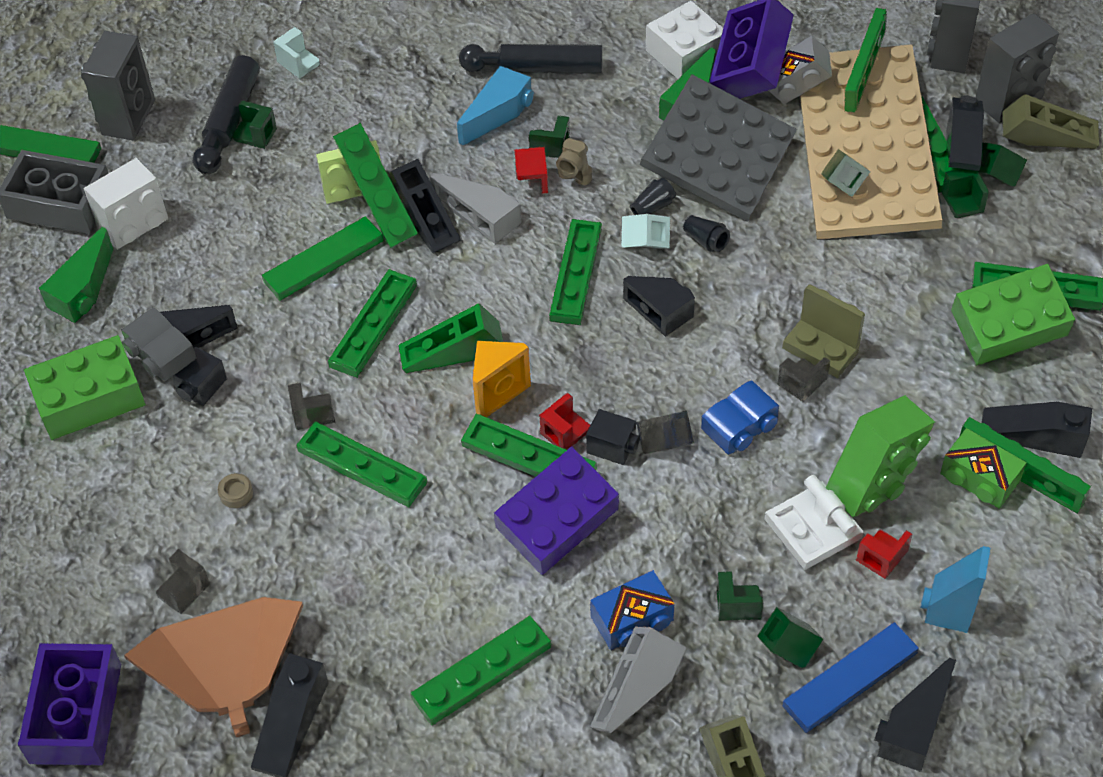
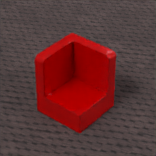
M545 148L514 149L516 179H541L542 194L548 193Z
M569 393L563 395L539 415L540 434L553 445L566 450L582 439L590 427L588 422L573 411V397Z
M878 530L874 536L867 533L859 544L856 561L886 579L909 551L913 534L906 530L897 540L883 530Z

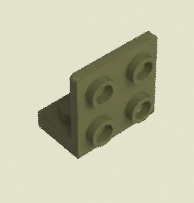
M809 284L804 290L801 319L783 340L782 349L839 378L858 354L865 313L854 305L847 304L830 295L827 291Z

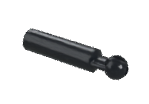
M469 44L460 51L459 63L469 72L480 71L485 65H497L498 68L502 66L518 73H602V45L501 44L497 51H485L479 45Z
M239 55L233 59L202 131L204 141L201 147H198L193 153L192 163L201 174L210 175L217 172L220 168L222 150L230 145L241 118L239 104L241 101H248L259 75V64L249 56Z

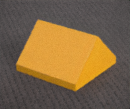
M477 341L472 378L477 414L484 417L490 416L531 386L529 347L525 343Z

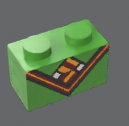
M966 428L945 454L940 474L946 477L952 484L960 485L972 492L981 501L990 503L1000 509L1021 481L1027 462Z

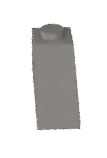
M438 173L430 175V182L441 203L494 244L521 225V206L513 195H508L500 188Z
M635 627L590 727L597 731L612 733L672 681L673 677L682 668L683 654L686 647L651 627Z

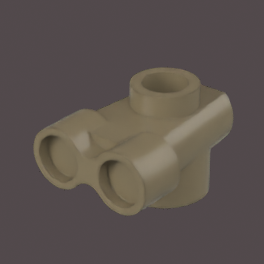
M571 138L564 141L563 151L556 161L560 178H573L580 185L591 183L592 168L588 165V147L584 142Z

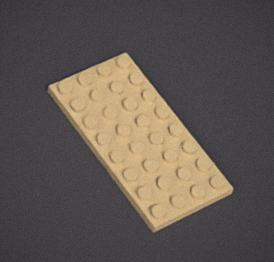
M912 44L880 47L855 113L844 111L845 88L860 50L830 52L832 77L800 95L817 240L941 229L942 215ZM838 149L871 171L853 197L821 175Z

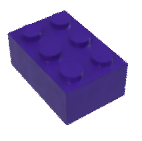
M757 0L728 10L709 83L738 99L777 88L794 14L778 0Z
M571 446L494 512L495 527L541 575H544L619 509V493Z
M39 643L18 741V747L29 764L103 766L122 666L112 644Z

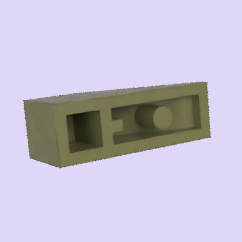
M1026 94L1003 111V137L1030 146L1090 149L1099 147V125L1095 119Z
M731 715L699 727L717 777H766L745 716Z

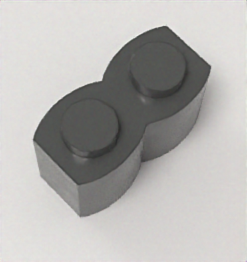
M153 307L121 329L125 339L122 341L123 347L131 357L138 356L142 359L143 367L152 377L158 375L162 380L167 381L197 359L194 348L189 340Z

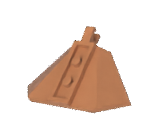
M262 597L158 628L124 656L125 659L197 712H218L219 716L229 713L236 737L251 733L244 708L254 706V700L270 689L303 608V602Z

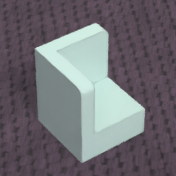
M296 27L273 41L277 62L299 79L320 65L319 58L305 49L303 33Z
M652 214L622 217V247L669 248L670 217Z

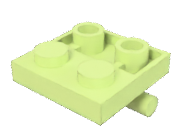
M376 140L371 141L380 159V153ZM339 149L316 154L326 204L362 196Z

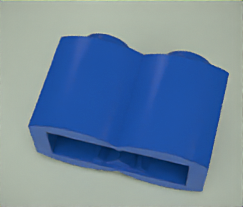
M751 380L738 387L728 398L717 402L702 415L701 429L728 455L737 450L743 451L751 444L753 436L762 432L767 433L776 426L779 405Z

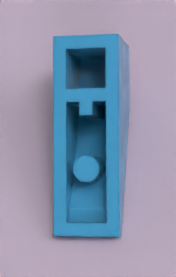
M500 66L458 120L459 144L465 145L517 118L525 107H529L534 97V92L531 88V77Z
M983 546L935 575L932 587H925L920 608L927 610L924 623L968 633L986 579L991 548Z

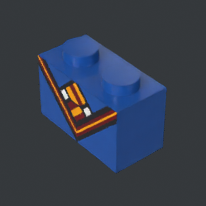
M654 570L591 599L590 617L612 651L620 646L626 647L635 627H651L658 632L668 627L674 621L675 603Z

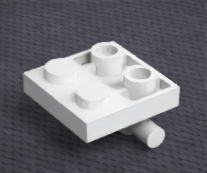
M811 475L804 481L808 488L807 490L765 512V521L804 570L861 540L864 532L851 515L845 511V505L832 490H827L825 488L826 485L823 481L820 482L816 475Z

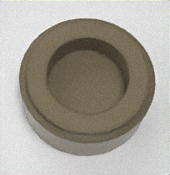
M234 473L227 475L218 484L219 498L226 507H243L253 497L251 481L243 474Z

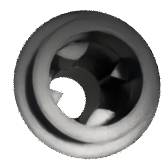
M665 178L653 179L634 202L630 204V209L634 215L652 214L672 204V199L676 197L675 190Z
M690 215L684 222L683 230L709 252H720L727 246L730 239V231L726 229L725 224Z

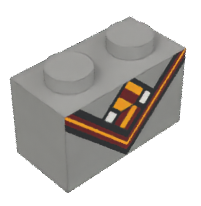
M811 35L785 51L777 88L768 91L785 105L832 77L829 50Z

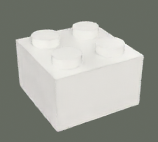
M689 1L646 25V51L679 79L709 48L716 49V59L723 27L695 3Z
M137 158L84 188L97 229L99 230L101 227L107 229L112 245L117 250L168 220L157 178Z

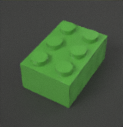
M1049 264L956 293L951 309L976 365H981L1068 336L1075 321V317Z
M119 335L23 369L39 414L51 440L146 405Z
M905 395L860 416L825 488L832 490L845 505V511L853 518L865 511L868 513L874 511L882 502L888 499L890 501L895 500L905 489L903 483L906 477L916 468L918 464L916 458L919 452L929 443L931 439L929 433L935 421Z

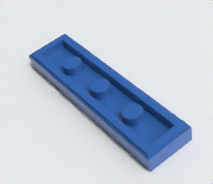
M894 622L784 699L782 706L804 732L808 733L918 653L919 647Z

